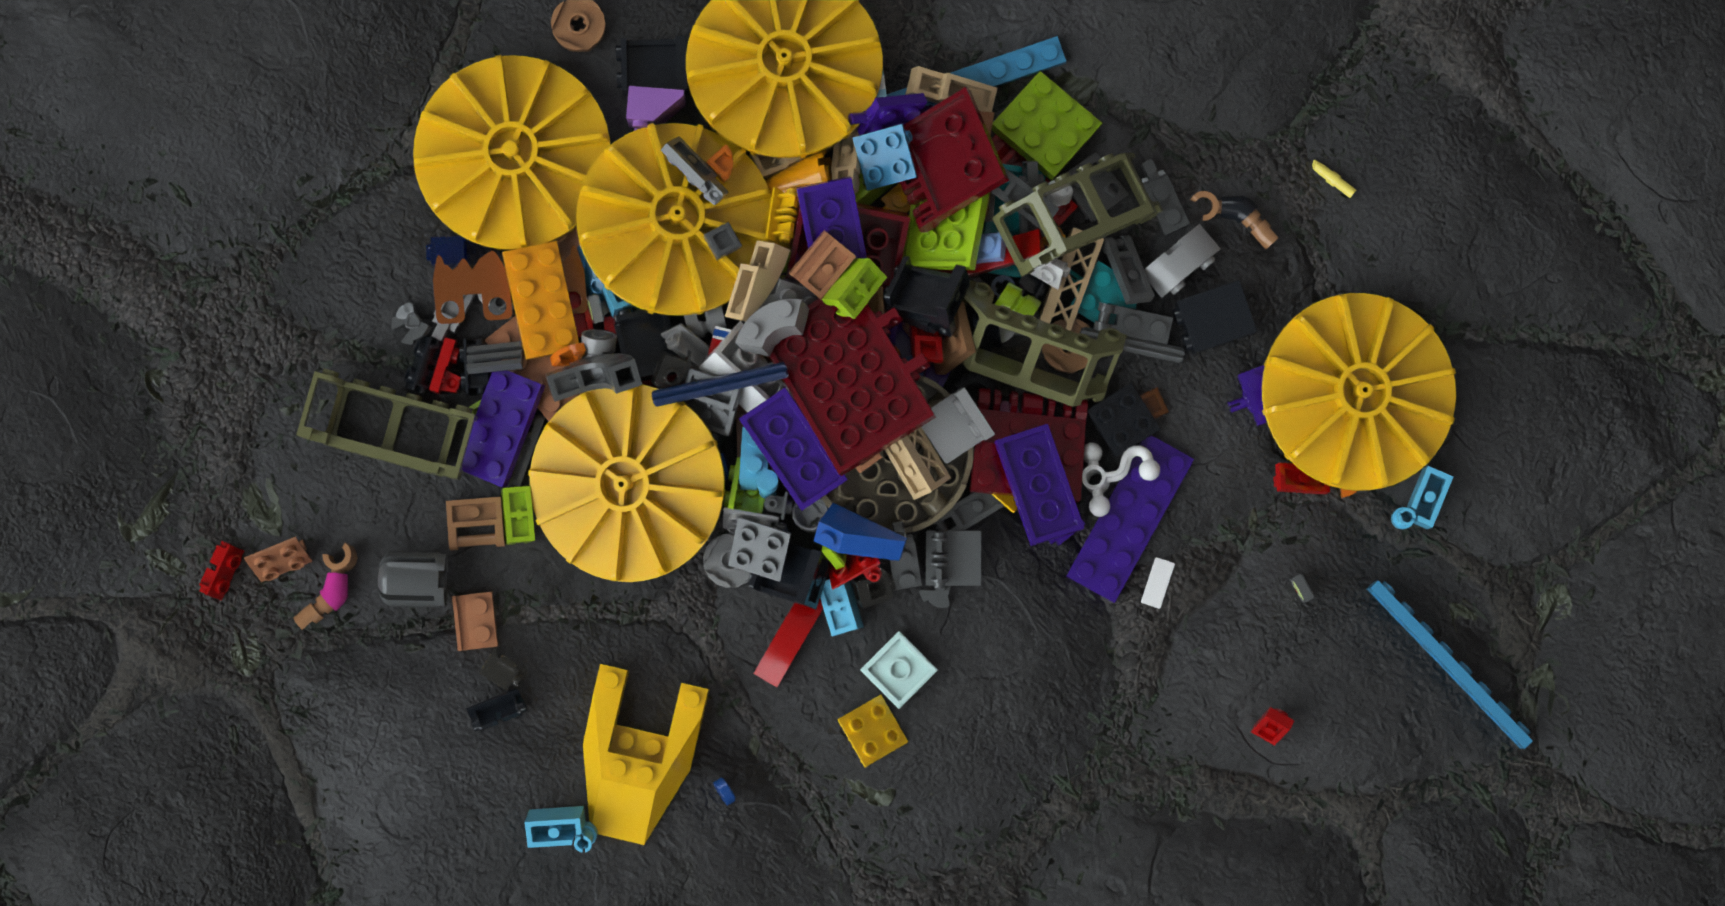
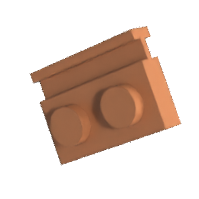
M824 230L790 270L789 274L818 298L822 299L856 258V255Z
M493 592L452 596L458 651L499 647Z

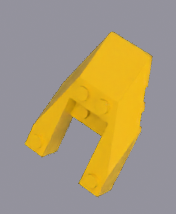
M600 664L583 741L589 822L597 828L599 835L645 845L691 770L710 689L681 683L669 736L659 735L617 725L629 670Z

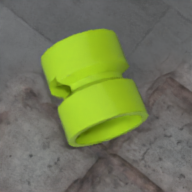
M1009 281L995 305L1006 306L1012 311L1034 316L1042 302L1032 295L1023 297L1022 289Z

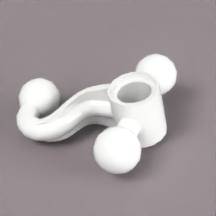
M1096 443L1084 445L1083 460L1088 463V466L1083 470L1082 482L1092 493L1093 498L1089 502V510L1094 516L1102 517L1109 512L1110 502L1104 497L1103 493L1108 489L1110 482L1119 481L1128 474L1134 457L1139 456L1143 460L1139 466V474L1143 479L1152 481L1159 476L1160 465L1153 459L1152 453L1146 447L1140 445L1129 447L1121 457L1119 468L1115 471L1105 472L1098 462L1102 457L1101 447ZM1093 475H1102V480L1099 484H1089V480Z

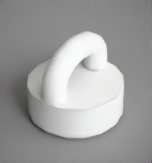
M1055 180L1049 182L1048 184L1051 185L1055 183ZM1068 186L1047 196V200L1057 207L1066 205L1072 199L1073 188Z

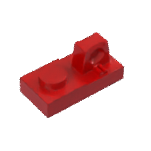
M446 337L444 339L429 390L433 393L440 395L442 391L458 393L460 389L461 377L449 372L452 363L457 364L460 357V348H457L459 343L456 340Z
M1278 463L1275 465L1276 475L1273 477L1274 487H1277V492L1330 493V486L1308 476L1293 463Z
M1270 707L1254 724L1251 733L1275 746L1291 729L1294 720L1289 718L1288 714L1283 710Z

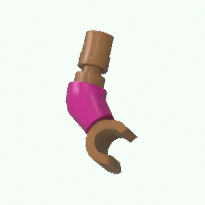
M345 542L342 546L345 551V557L338 564L335 563L333 556L322 554L323 561L331 569V573H327L324 587L319 591L320 595L315 599L316 603L313 604L311 602L293 617L296 624L302 630L312 621L316 624L324 618L323 614L325 612L329 614L333 610L337 611L347 600L348 575L345 572L353 569L358 559L355 548Z

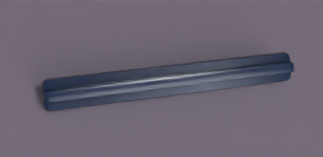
M781 362L659 389L652 392V400L654 405L658 407L785 379L788 377V369L786 364Z

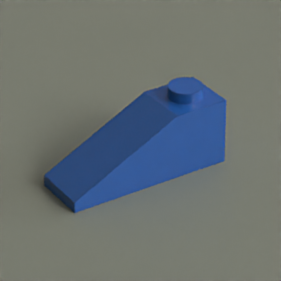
M832 503L820 519L814 537V542L837 553L895 561L901 559L907 541L906 537L835 503Z

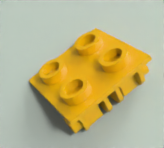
M773 187L765 236L767 240L790 249L791 239L794 238L795 216H797L798 196L796 189L789 188L784 193Z
M882 695L875 697L837 719L864 767L869 766L908 743L907 738Z

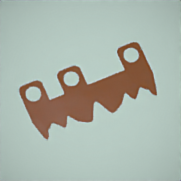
M573 245L570 256H567L561 263L568 293L577 292L582 299L581 305L576 309H572V313L581 314L586 312L588 308L585 273L578 250ZM491 251L482 256L473 269H471L465 259H461L456 268L452 270L448 265L444 264L441 256H437L433 288L436 319L440 324L461 323L465 319L463 295L482 294L483 313L487 320L509 319L512 316L511 293L506 269L496 252ZM495 297L502 298L506 303V310L501 315L492 314L488 308L490 300ZM453 301L458 305L459 313L455 318L448 319L442 315L441 307L445 302Z

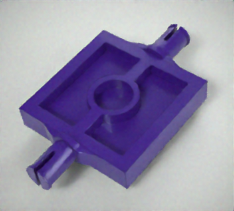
M924 93L875 98L872 105L866 111L849 113L848 122L850 125L860 124L857 129L860 136L892 126L904 125L932 108L933 105L925 106L927 99Z
M1264 365L1237 375L1242 387V397L1227 402L1228 407H1231V413L1247 407L1252 413L1257 427L1267 423L1266 417L1262 412L1264 410L1262 402Z

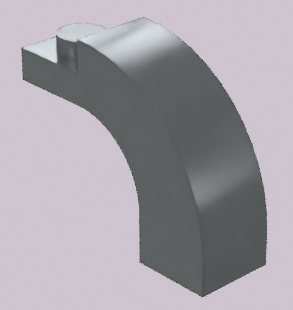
M622 353L604 354L570 362V366L545 374L555 402L595 389H612L617 394L642 385L635 359L631 355Z

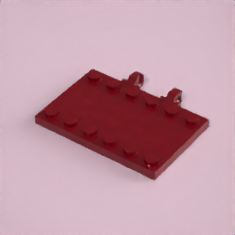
M819 298L808 305L809 313L803 335H792L782 339L774 347L770 358L774 364L781 362L786 364L788 377L783 379L838 474L843 476L936 418L916 384V381L921 378L919 374L929 368L930 364L923 353L910 361H907L906 358L901 359L888 337L891 335L889 329L903 321L895 307L885 314H882L881 311L874 313L867 303L858 316L852 319L851 317L837 315L836 311L838 308L836 306L826 305Z

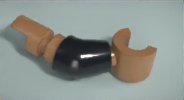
M1200 191L1190 199L1196 202L1199 198H1207L1211 202V211L1208 214L1202 215V221H1208L1216 214H1220L1221 218L1235 220L1238 224L1242 223L1246 228L1249 226L1252 229L1250 233L1265 249L1279 238L1270 229L1271 225L1266 219L1261 220V214L1256 209L1258 206L1245 196H1227L1217 200L1216 196L1211 192Z

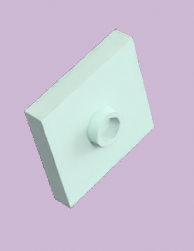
M898 631L860 671L900 709L938 669Z

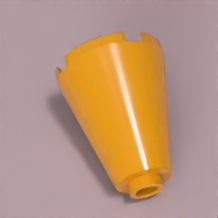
M826 149L811 154L767 178L765 181L768 189L771 191V197L773 187L786 193L789 188L796 189V187L832 180V160L830 157H824L827 153Z

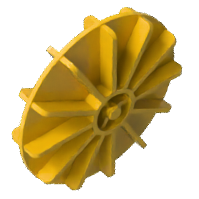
M710 0L692 27L686 51L687 82L699 112L713 131L715 130L727 141L749 151L754 156L759 154L777 158L800 157L802 159L806 158V155L820 152L843 139H847L860 125H850L848 122L849 113H861L872 105L878 95L883 71V55L878 32L859 0Z
M496 55V57L473 63L459 72L451 74L450 78L433 94L421 112L416 128L413 148L414 168L420 190L426 202L447 227L461 237L478 245L500 250H514L549 243L574 230L577 226L576 209L583 180L594 161L610 145V137L604 115L598 103L588 89L572 74L547 60L544 61L527 56Z
M651 123L647 125V128L637 129L608 145L588 170L579 192L576 209V225L580 247L589 266L604 284V287L627 303L646 310L650 314L700 315L728 303L741 263L750 265L757 240L772 243L765 238L771 203V191L768 189L760 170L746 154L747 151L730 143L721 135L703 128V125L698 124V126L679 123L657 125ZM680 136L705 163L724 145H728L732 152L733 170L725 184L716 177L728 191V194L720 203L714 206L706 200L704 193L689 183L686 176L677 166L672 165L667 160L666 155L661 151L667 142ZM729 222L742 247L716 260L703 236Z
M1348 293L1325 298L1310 305L1293 317L1282 329L1264 362L1265 367L1262 378L1264 410L1262 412L1266 417L1273 438L1287 460H1290L1308 476L1328 486L1352 491H1369L1389 487L1408 479L1426 466L1435 456L1447 437L1451 424L1455 420L1453 416L1456 403L1454 377L1456 370L1452 368L1444 345L1434 332V327L1431 324H1428L1410 308L1389 297L1386 298L1367 293Z
M642 384L617 394L612 389H595L586 391L573 398L545 425L535 446L531 468L528 470L532 505L537 518L535 521L537 525H540L549 542L569 564H573L591 575L611 581L637 582L650 580L668 574L688 562L699 552L714 531L726 493L724 466L717 446L718 443L707 425L684 401L655 406L652 400V392L659 390V388Z

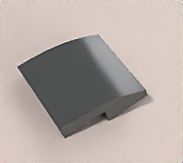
M688 368L684 384L717 376ZM741 388L685 400L684 402L700 416L710 431L730 436L735 423Z

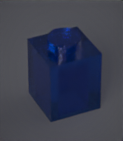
M462 236L431 237V244L426 245L427 261H431V265L434 268L438 255L442 257L444 264L449 267H456L461 259L467 261L466 239Z

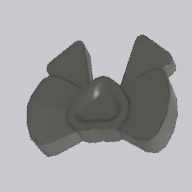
M408 302L398 309L396 317L392 318L391 328L393 330H397L404 325L410 329L401 341L404 344L415 345L416 340L423 339L431 330V326L424 323L417 314L414 303Z
M951 586L919 591L924 602L929 601L938 608H948L950 606L948 596Z

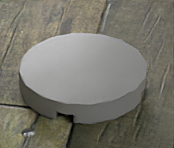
M735 533L723 534L714 538L706 547L703 555L704 569L708 577L715 584L725 588L742 586L749 581L750 572L728 566Z

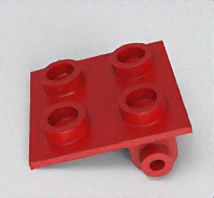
M847 554L845 567L836 570L831 564L829 577L832 589L834 590L861 574H864L871 582H877L882 576V571L879 568L881 564L880 558Z

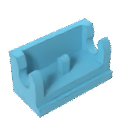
M830 579L826 580L820 599L831 636L863 628L864 625L850 581L833 590Z

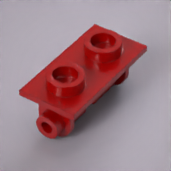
M221 541L220 546H216L210 563L217 566L216 570L206 569L199 583L201 586L199 591L222 601L224 595L229 590L230 581L241 563L244 550Z

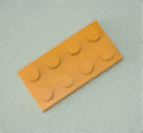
M557 241L502 252L525 360L553 355L561 348L579 343Z

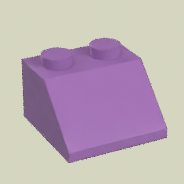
M629 86L626 114L629 128H634L635 131L647 128V125L654 123V125L665 124L686 106L684 90Z

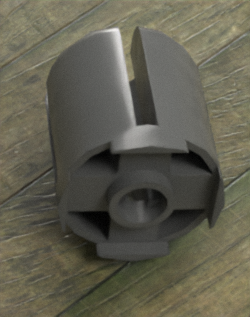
M390 551L384 554L378 570V592L383 603L388 606L398 607L446 606L448 589H446L447 572H449L448 554L414 551Z

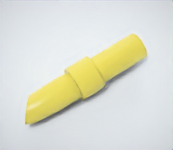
M1313 160V170L1322 176L1328 184L1336 187L1349 198L1354 195L1357 190L1343 180L1337 172L1330 170L1317 160Z

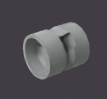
M722 306L700 315H684L687 328L700 339L705 338L707 333L713 335L715 326L727 328ZM706 317V321H705V322L699 321V320H702L703 318Z
M598 329L583 331L581 343H584L586 352L582 359L616 352L617 335L610 331Z
M822 499L817 500L803 511L795 502L792 509V517L795 525L800 530L813 533L816 532L820 519L828 509Z

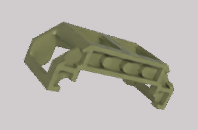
M1113 153L1099 159V164L1092 166L1091 163L1085 164L1076 170V174L1071 176L1069 172L1064 173L1054 179L1055 183L1049 185L1047 181L1035 186L1032 189L1033 193L1017 202L1011 200L999 207L1000 212L992 217L1022 277L1034 272V269L1049 264L1058 257L1135 223L1136 225L1139 223L1143 224L1163 212L1159 201L1153 202L1150 199L1131 162L1136 158L1134 153H1120L1116 156ZM1121 168L1140 206L1116 217H1110L1090 177L1105 170L1109 173ZM1079 183L1097 218L1098 224L1069 238H1064L1043 197ZM1029 205L1049 246L1025 261L1004 222V218Z
M970 280V285L963 302L965 308L967 303L978 313L979 321L972 337L976 352L963 362V365L969 371L1072 407L1081 405L1082 400L1092 398L1094 402L1103 401L1109 380L1119 355L1123 351L1126 334L1114 328H1107L1099 331L1097 340L1092 339L1086 334L1069 331L1057 324H1049L1038 320L1032 315H1024L1012 311L1006 306L992 304L994 292L990 286L983 282ZM993 324L1031 338L1032 343L1024 363L979 348L986 326ZM1044 344L1062 348L1088 359L1079 383L1035 368ZM1113 355L1106 375L1097 373L1095 378H1091L1097 361L1102 357Z
M323 369L322 373L314 371L296 434L298 437L340 450L460 481L463 472L462 464L474 422H477L478 419L475 414H471L472 408L456 405L455 409H448L449 404L437 400H433L432 404L422 402L423 397L407 393L406 397L395 395V389L380 386L379 390L369 388V382L354 379L353 383L346 382L338 378V372ZM319 380L334 384L338 388L329 424L324 432L306 427ZM358 391L393 402L391 416L381 447L338 436V429L349 392ZM413 406L449 417V424L437 462L394 451V444L405 407ZM461 419L468 420L456 466L447 465L457 424Z

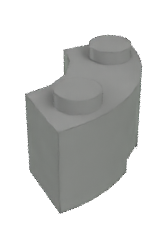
M1199 224L1178 240L1169 250L1160 255L1144 271L1150 285L1161 298L1170 291L1175 295L1186 285L1183 280L1199 267L1204 271L1215 261L1213 255L1221 248Z
M783 299L769 303L749 317L741 328L735 343L744 352L770 356L774 347L782 339L792 335H803L809 307L801 299Z

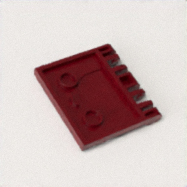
M964 87L903 125L904 130L910 131L913 140L908 145L917 177L899 183L904 194L908 195L907 201L909 205H917L926 199L928 200L912 211L920 232L931 231L942 220L1009 181L971 90L967 87Z
M978 388L976 406L995 435L973 446L970 492L1013 496L994 442L998 439L1048 424L1075 502H1080L1088 399H1083L1081 405L1074 406L1073 418H1070L1072 406L1066 404L1062 406V417H1055V400L1047 398L1046 416L1041 415L1043 396L1027 392L1022 394L1021 413H1016L1018 406V393L1016 391H1011L1009 395L1008 412L999 411L1002 394L1000 390L996 389L993 392L992 409L988 410L990 389Z

